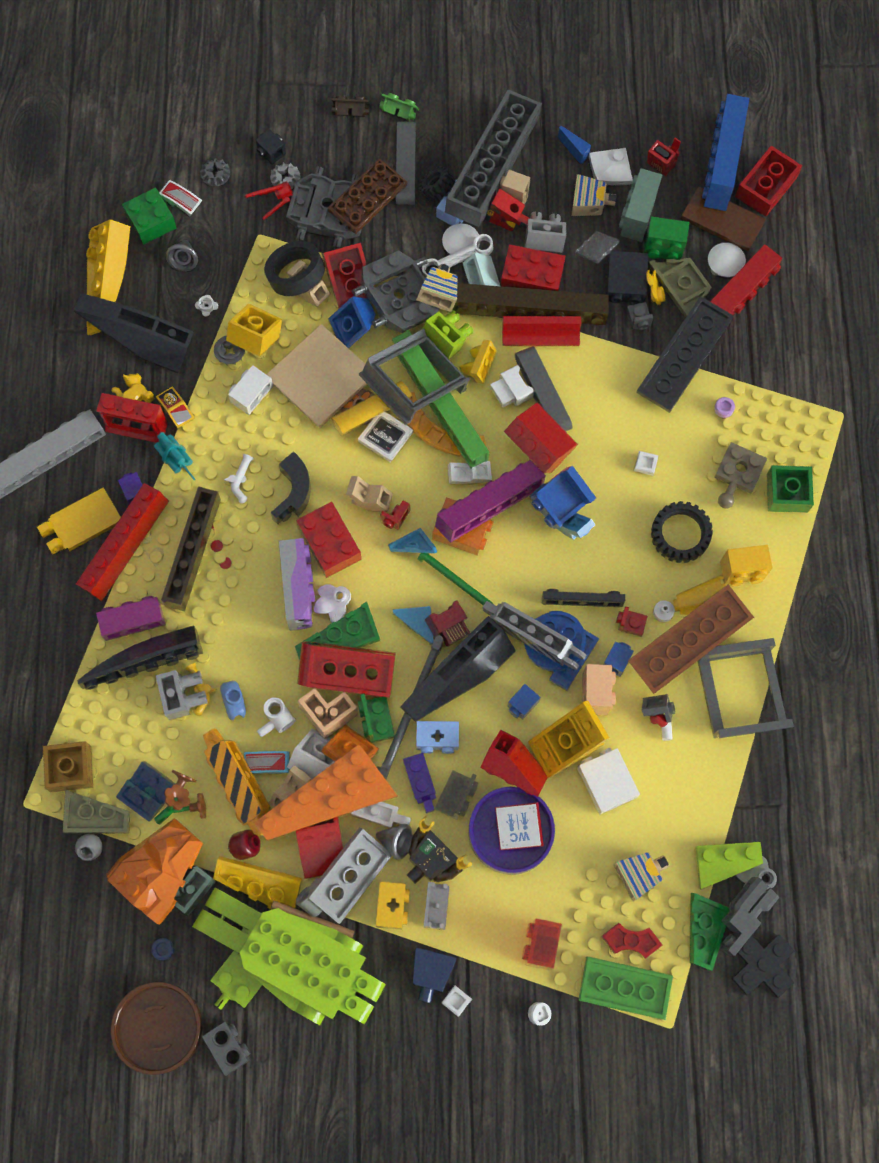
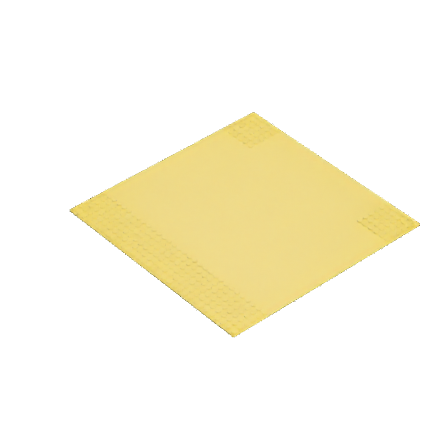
M258 235L187 405L194 419L178 428L174 437L180 445L185 447V452L193 461L190 466L185 465V467L195 480L192 479L184 467L181 468L179 473L175 474L168 464H163L154 488L159 490L169 502L114 582L104 608H116L125 602L133 601L135 603L142 601V598L147 596L157 597L161 603L166 625L105 641L101 636L99 623H97L48 742V745L86 741L91 746L93 788L68 791L130 812L129 834L103 835L136 846L175 818L203 842L193 866L215 872L219 856L237 860L228 849L230 837L237 832L251 829L248 825H243L238 821L234 807L226 799V792L217 782L213 768L208 765L204 753L207 746L203 735L211 729H217L224 740L236 742L243 757L244 752L288 751L290 761L295 747L311 729L316 730L299 708L298 700L314 688L297 684L300 660L295 646L331 624L329 613L318 614L314 612L315 602L321 597L317 591L321 586L331 584L334 587L343 586L350 591L351 600L346 605V614L356 610L363 603H368L380 641L361 648L396 652L390 698L386 697L394 735L405 713L400 707L413 693L432 645L410 629L397 616L393 615V609L430 606L431 614L439 615L448 610V607L457 600L468 617L464 623L470 633L488 616L490 617V615L483 611V605L427 562H420L418 557L421 553L390 551L388 544L421 528L437 549V553L429 554L493 602L494 605L497 606L498 603L506 602L533 619L549 613V611L569 613L578 619L584 630L598 637L599 641L566 691L549 681L553 671L541 669L530 660L523 642L507 634L516 651L488 680L418 720L459 722L458 750H454L452 754H444L442 750H433V753L428 754L423 753L436 792V799L432 800L434 811L426 813L423 803L418 804L417 800H415L403 762L404 758L421 753V750H416L417 721L415 722L411 718L386 779L398 797L382 802L398 807L397 814L410 818L409 826L412 829L413 835L419 827V822L427 816L424 820L427 826L434 821V826L430 830L458 858L467 855L463 858V862L465 865L472 862V865L463 869L461 873L451 880L442 882L432 881L435 884H447L449 886L445 930L424 928L427 888L430 881L423 876L414 884L408 878L407 874L415 867L409 859L411 857L409 852L400 860H396L391 856L345 918L376 928L380 882L406 884V889L410 890L409 903H404V911L408 912L407 925H403L402 930L377 929L578 998L587 956L673 975L666 1020L613 1009L665 1028H672L691 966V893H696L709 899L713 887L711 885L700 890L695 847L725 844L755 733L720 739L719 737L713 738L698 662H695L655 694L651 692L628 662L621 677L616 675V681L613 684L612 692L616 694L613 709H610L608 715H597L609 739L604 741L603 746L585 758L592 756L595 759L600 756L599 753L608 748L615 750L618 748L640 795L634 800L599 815L579 774L578 767L581 765L580 761L566 767L553 777L547 778L539 797L547 804L552 813L555 823L554 842L546 858L537 867L516 875L501 874L486 867L477 858L471 847L469 822L477 803L493 790L502 787H517L506 783L495 775L488 774L480 767L489 747L500 730L520 739L539 763L528 741L582 703V679L586 665H603L615 641L628 644L631 650L634 651L631 656L632 658L687 616L680 615V611L674 612L670 621L659 622L653 615V609L660 601H668L674 606L673 600L677 599V594L722 575L720 561L727 549L768 544L773 568L761 583L751 584V582H743L742 585L734 587L729 584L755 618L718 646L774 638L776 646L771 650L775 665L844 418L843 413L702 369L698 370L669 413L637 393L638 388L659 356L581 332L579 346H534L571 419L573 428L566 432L578 443L576 448L552 473H545L544 484L566 467L573 466L596 497L593 502L586 504L576 513L591 518L595 526L590 529L587 535L582 538L576 537L573 540L558 529L550 528L545 523L543 514L533 507L532 500L528 496L491 518L494 521L491 532H486L484 537L487 539L484 550H479L477 556L432 540V532L436 524L437 514L442 509L446 497L456 501L464 499L471 492L483 488L488 483L449 484L448 464L450 462L467 463L463 456L440 451L428 445L413 432L390 463L358 442V438L369 424L360 425L340 436L331 418L321 428H318L274 385L250 415L230 402L228 396L230 388L241 380L243 372L247 369L249 370L252 365L267 374L321 324L336 337L328 318L339 308L326 268L321 280H323L330 295L318 307L306 302L299 295H280L272 289L266 278L264 267L269 256L276 249L287 244V242ZM298 259L287 264L279 273V277L289 278L287 272L299 260L305 262L307 267L311 260ZM398 276L390 277V278H388V279H386V280H384V281H382V282H380V283H377V284H375V285H373V286H374V287H378V286L382 285V284L385 283V282H388V281H390V280H393V279L397 278ZM400 292L394 293L397 298L401 299L404 297ZM248 303L282 319L279 339L260 357L245 350L242 360L236 362L235 365H226L219 362L215 357V343L220 338L227 336L228 322ZM371 303L376 314L374 320L380 318L375 306ZM439 308V312L442 315L446 316L449 311ZM458 314L460 320L453 325L459 329L465 323H468L469 327L473 328V334L466 338L461 350L449 360L470 380L465 392L460 394L455 389L450 393L479 436L484 435L486 447L489 450L488 461L491 464V481H495L503 473L514 470L520 463L524 464L531 460L506 435L504 430L517 416L534 405L536 401L533 397L518 406L511 403L502 408L495 394L490 389V384L500 380V373L517 365L515 360L516 352L531 346H503V318ZM425 322L409 329L411 334L413 335L422 330ZM384 324L377 328L371 325L370 330L349 349L366 364L369 357L394 345L392 339L403 333L388 329ZM483 340H491L497 352L484 384L476 383L474 378L464 374L459 366L468 362H475V358L472 357L469 350L482 345ZM227 348V349H226V352H227L226 354H228V353L235 354V353L233 352V348H231V349H228V348ZM397 356L379 366L394 383L404 382L410 392H415L417 400L423 397ZM432 364V366L434 367V369L436 370L444 384L449 383V381ZM519 370V375L523 379L526 386H528L521 371ZM368 384L363 388L376 394ZM722 397L732 399L735 404L733 414L727 418L719 417L714 410L717 400ZM429 404L421 408L431 422L444 429ZM341 409L334 416L340 414ZM391 409L386 411V413L402 422ZM732 442L766 457L767 461L753 492L750 494L736 488L733 494L734 504L732 507L724 509L718 504V498L722 493L726 492L729 484L714 477ZM294 451L304 462L308 470L311 495L305 510L299 517L292 512L288 520L277 524L272 519L271 512L289 496L292 490V484L280 472L279 464ZM639 451L658 455L653 476L634 471ZM243 454H247L254 459L249 463L244 474L246 481L239 485V489L247 496V501L241 504L231 491V483L224 481V479L230 475H236L242 462ZM736 465L738 471H746L744 465ZM772 465L812 466L814 505L808 513L768 511L767 473ZM351 476H359L369 485H383L391 491L393 496L388 512H386L393 516L392 511L397 504L400 505L403 500L410 504L411 511L399 530L395 528L390 529L383 525L380 517L381 512L366 510L351 503L352 498L346 495ZM202 487L218 491L221 501L213 522L214 530L211 529L184 612L165 607L161 599L197 489ZM679 501H683V504L691 502L692 506L698 505V509H703L705 515H708L710 518L709 522H712L713 535L706 551L694 561L690 560L687 563H684V561L676 563V560L670 561L667 556L665 558L661 556L662 553L657 552L656 545L652 543L651 529L655 517L660 510L673 502L677 504ZM333 502L361 551L362 560L326 578L309 549L311 563L308 564H311L313 582H310V584H313L315 602H312V627L290 631L285 613L279 541L303 538L296 520ZM677 514L671 516L663 524L662 534L665 541L678 550L691 549L701 539L699 524L687 515ZM215 540L221 541L223 544L222 550L214 552L211 549V543ZM226 557L230 558L232 562L231 567L228 569L221 568L219 564L225 562ZM547 589H558L559 592L581 593L618 591L620 594H625L623 607L541 604L542 593ZM343 593L338 595V599L343 597ZM625 606L629 607V611L648 616L642 637L618 630L619 623H616L619 611L623 612ZM190 626H195L197 629L203 654H200L196 659L187 660L186 658L173 666L163 665L152 672H139L137 676L132 678H126V676L118 678V681L115 683L98 684V687L91 690L82 689L78 685L77 680L115 654L135 644ZM466 637L448 647L443 642L441 651L437 655L430 674ZM756 654L710 661L724 729L758 724L769 686L763 655ZM196 663V669L201 672L204 684H208L211 688L217 690L210 693V701L201 716L194 714L193 709L196 708L195 706L190 708V715L169 720L164 714L155 675L174 670L182 676L188 675L190 673L185 668L190 664ZM333 663L325 664L327 670H336ZM352 665L346 667L347 672L350 674L357 672L356 668ZM374 668L366 670L369 676H376L378 674ZM236 681L239 684L246 707L245 717L243 718L241 715H238L234 718V721L230 720L227 716L220 691L222 683ZM526 684L541 698L539 703L522 720L520 717L515 718L508 711L509 707L507 705L510 699ZM195 686L185 688V694L187 696L195 694ZM315 688L327 704L343 693L342 691ZM345 692L357 706L358 715L346 723V725L365 738L362 721H365V717L361 718L357 702L361 700V695ZM365 694L366 700L381 697ZM668 694L670 702H673L675 706V714H672L671 722L673 740L663 741L661 727L658 724H652L650 716L643 715V698ZM273 697L281 699L296 722L281 733L274 728L263 737H260L257 730L270 721L264 712L265 702ZM273 706V707H271L270 713H271V714H277V713H279L280 710H281V707H279V706ZM338 729L336 732H334V733H333L332 735H330L328 738L332 739V738L338 733V731H339L340 729ZM435 734V742H440V734ZM394 738L372 742L373 745L379 748L376 755L371 759L376 767H381L384 763ZM42 757L23 805L30 810L63 821L65 791L49 792L45 789L44 761ZM172 770L197 780L196 783L186 782L184 788L189 791L188 798L190 799V804L197 802L198 793L203 794L206 803V818L201 819L198 811L190 812L189 810L172 813L160 825L155 822L154 818L168 806L165 803V790L171 788L178 781V777L172 773ZM288 773L253 774L268 803L273 793L283 784ZM351 813L338 817L343 848L359 827L363 828L379 843L380 841L376 838V833L390 829L353 816ZM393 823L392 828L397 827V826H400V825H398V824H396V823ZM296 831L268 841L262 834L258 836L261 845L259 853L252 858L237 860L302 878L299 894L306 887H309L316 878H321V876L304 879ZM366 852L360 854V864L367 861ZM647 852L650 853L653 860L664 855L669 867L660 871L663 880L632 902L614 864L620 860ZM349 870L345 874L346 881H350L354 877L353 870ZM339 887L333 889V899L340 896L341 890ZM392 900L391 904H387L391 912H395V908L400 906L396 904V900ZM620 923L624 928L635 932L650 928L663 946L645 959L642 955L632 950H622L614 954L601 936Z

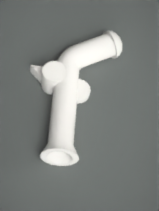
M243 454V459L236 475H230L224 479V481L231 483V491L241 504L247 501V496L239 489V485L246 481L244 474L249 463L254 459L247 454Z

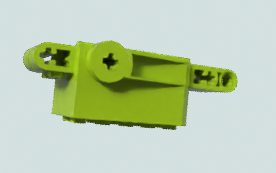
M214 888L205 906L221 914L222 917L218 918L202 909L192 926L193 928L239 953L246 972L288 1008L314 1023L321 1025L325 1016L333 1019L339 1010L365 1025L374 1006L355 996V993L358 992L377 1002L386 984L360 970L366 957L359 954L363 947L362 944L333 928L286 913L279 908L260 913L225 892ZM225 917L242 926V931L225 922Z

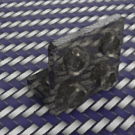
M453 770L435 810L456 820L459 819L460 815L464 817L470 803L467 801L468 797L473 798L479 782H476L477 775L472 774V777L469 778Z

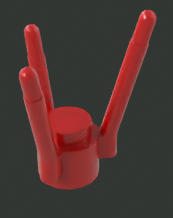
M288 181L245 194V197L248 198L275 192L278 199L282 198L281 202L262 217L263 220L271 216L285 203L290 202L289 197L293 195Z

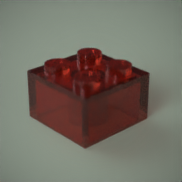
M535 918L533 923L528 924L526 937L530 939L529 944L524 946L522 959L525 960L526 966L549 971L554 969L561 923Z

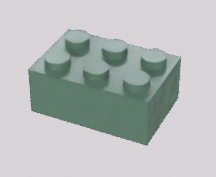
M640 168L639 175H634L632 187L629 191L619 228L622 229L620 236L640 242L643 241L662 174Z

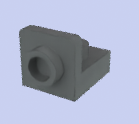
M646 302L627 306L632 330H644L651 326L653 315L649 314Z
M668 694L643 698L642 712L644 716L665 714L666 721L669 723L672 722V714H675V706L673 702H670Z

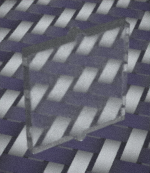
M596 231L588 240L584 241V244L576 251V254L599 263L607 254L611 253L610 251L619 243V240Z

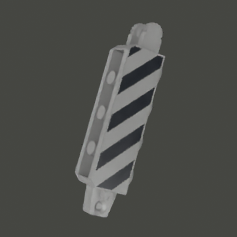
M486 601L482 607L483 611L490 615V618L504 629L507 634L562 666L565 664L577 670L579 665L574 660L568 658L570 654L580 659H585L586 654L573 646V642L506 602L498 603L496 606Z

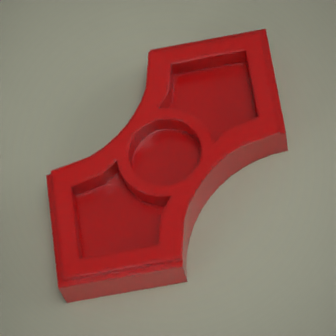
M620 923L601 936L614 954L622 950H632L646 959L663 946L650 928L635 932L624 928Z

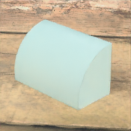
M474 253L462 262L469 284L500 286L491 256Z

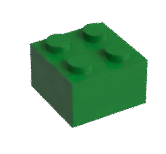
M153 188L122 204L126 217L143 245L177 228L174 217L157 188Z
M651 216L646 233L644 253H648V257L652 259L680 260L687 243L689 222Z
M771 466L767 473L768 511L805 513L810 511L814 505L812 466Z

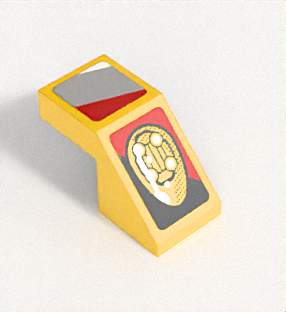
M173 386L156 396L177 429L194 419L186 403Z

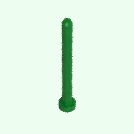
M421 553L418 560L420 562H427L480 604L484 605L486 601L493 604V602L433 558L429 553Z

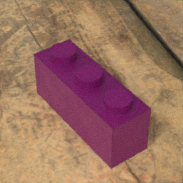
M153 596L144 597L142 601L135 603L133 601L125 602L116 608L105 607L101 612L96 613L101 636L105 641L166 625L161 603L157 597Z

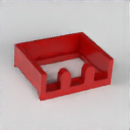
M105 393L101 394L96 412L100 413L105 423V432L156 443L159 442L158 434L166 432L168 423L160 405ZM113 417L123 419L122 425L112 423ZM132 421L142 423L141 429L131 427Z

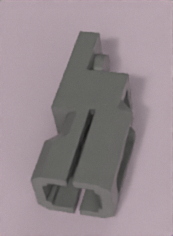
M751 877L729 904V912L722 919V922L733 932V934H729L723 941L724 945L720 949L727 956H735L760 926L761 922L757 919L762 911H769L779 899V896L771 888L766 891L769 886L759 877Z

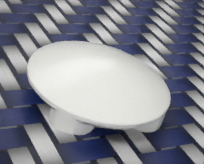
M468 224L452 225L443 234V247L451 255L474 244V240L479 234L475 228Z
M720 243L710 250L708 264L712 274L733 277L746 264L744 252L738 246L732 243Z

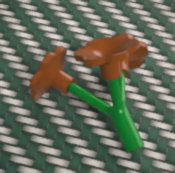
M172 770V773L178 777V781L171 788L165 790V803L168 806L154 818L155 822L160 825L172 813L189 810L190 812L198 811L201 819L206 818V803L203 794L198 793L197 802L190 804V799L188 798L189 791L184 788L186 782L196 783L197 780Z

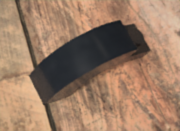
M294 451L279 464L280 472L291 482L292 490L289 496L271 512L272 519L277 524L288 520L292 512L299 517L305 510L311 495L308 470L304 462Z

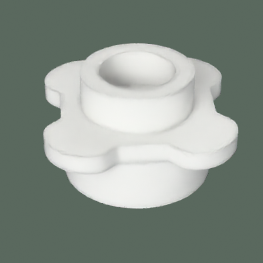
M205 295L195 303V307L202 312L203 316L207 317L210 315V312L218 309V303L214 302L210 295Z

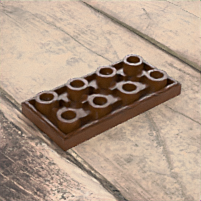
M379 158L328 207V211L353 233L357 234L407 186V181Z
M698 186L681 219L749 252L766 219L730 201L726 211L704 207L705 199L702 198L703 188Z

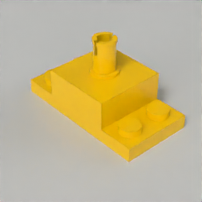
M587 700L533 737L528 743L545 774L550 778L566 767L578 763L603 746L604 741L609 739V736Z

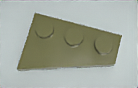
M65 790L64 834H129V811Z

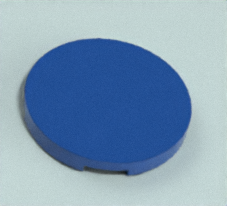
M549 611V613L535 619L573 642V646L585 652L586 634L578 619L573 615L562 611ZM524 644L528 657L539 668L553 672L571 668L565 664L563 666ZM570 654L568 657L575 662L580 660V658L573 654Z

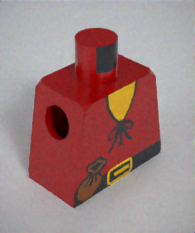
M499 189L491 203L485 220L513 231L516 224L526 229L528 219L531 218L522 214L525 207L522 202Z

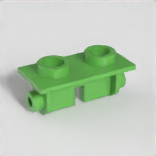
M388 93V95L382 94L385 101L380 102L379 108L383 112L395 115L396 110L400 109L398 117L409 121L415 119L416 113L414 110L419 111L414 101L405 99V101L399 100V97L392 93Z

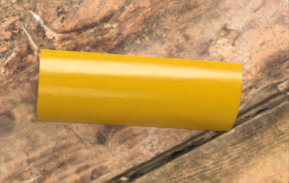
M399 381L395 383L409 399L412 397L404 382ZM375 394L331 419L340 436L390 410V408Z

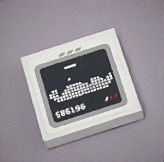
M384 412L373 418L358 438V442L391 463L412 435L413 429Z

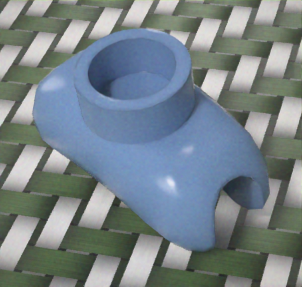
M236 681L222 683L220 691L228 718L233 721L238 715L244 718L246 707L239 684Z

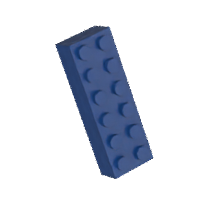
M727 94L726 100L721 101L719 109L721 114L718 113L715 125L718 128H715L713 134L714 142H712L710 150L712 157L709 158L707 166L709 172L706 174V187H704L702 198L705 199L704 207L723 211L727 209L736 178L749 98Z

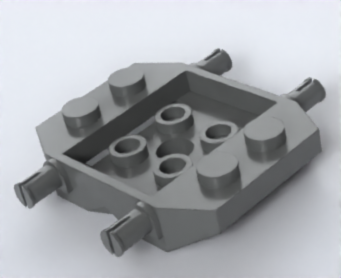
M317 166L315 174L311 173L296 181L286 219L298 229L296 241H304L306 232L334 237L335 240L332 248L336 250V247L337 249L341 247L342 240L360 236L361 230L355 234L344 224L340 225V221L328 211V208L323 206V203H333L360 176L353 174L351 181H333L326 176H322L324 168L320 167L319 169V166Z
M398 250L363 266L361 286L352 289V294H354V297H357L364 293L375 306L380 318L372 321L374 328L384 324L388 329L403 333L424 323L439 311L437 307L416 300L425 281V277L419 270V267L428 264L425 256L413 260ZM403 271L406 273L378 287L373 286ZM400 292L404 297L401 299L397 298L394 293Z

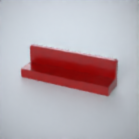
M503 316L502 345L579 346L581 316Z

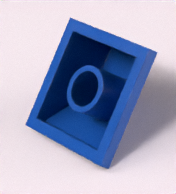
M351 297L328 319L336 338L347 348H350L370 330L376 314L368 298Z

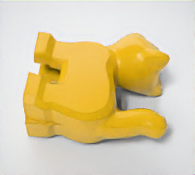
M138 373L123 374L125 383L129 387L124 393L117 387L112 388V392L119 397L138 401L144 400L148 403L154 400V394L151 391H147L144 385L141 384L142 377Z

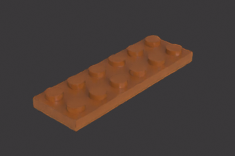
M727 584L630 658L628 662L651 692L655 694L755 617L730 585Z

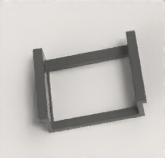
M425 329L369 357L363 371L359 373V376L404 425L412 421L416 411L455 389L460 394L465 392L470 380L426 336ZM419 345L428 360L449 383L413 403L379 366Z
M774 638L716 646L697 661L714 739L794 727L793 720L786 719L771 650L776 646ZM762 654L777 721L724 729L710 661Z

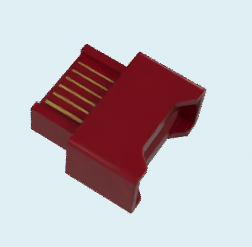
M457 600L445 612L439 615L432 613L425 619L434 637L437 635L442 636L446 647L470 634L469 629L464 623L468 617Z

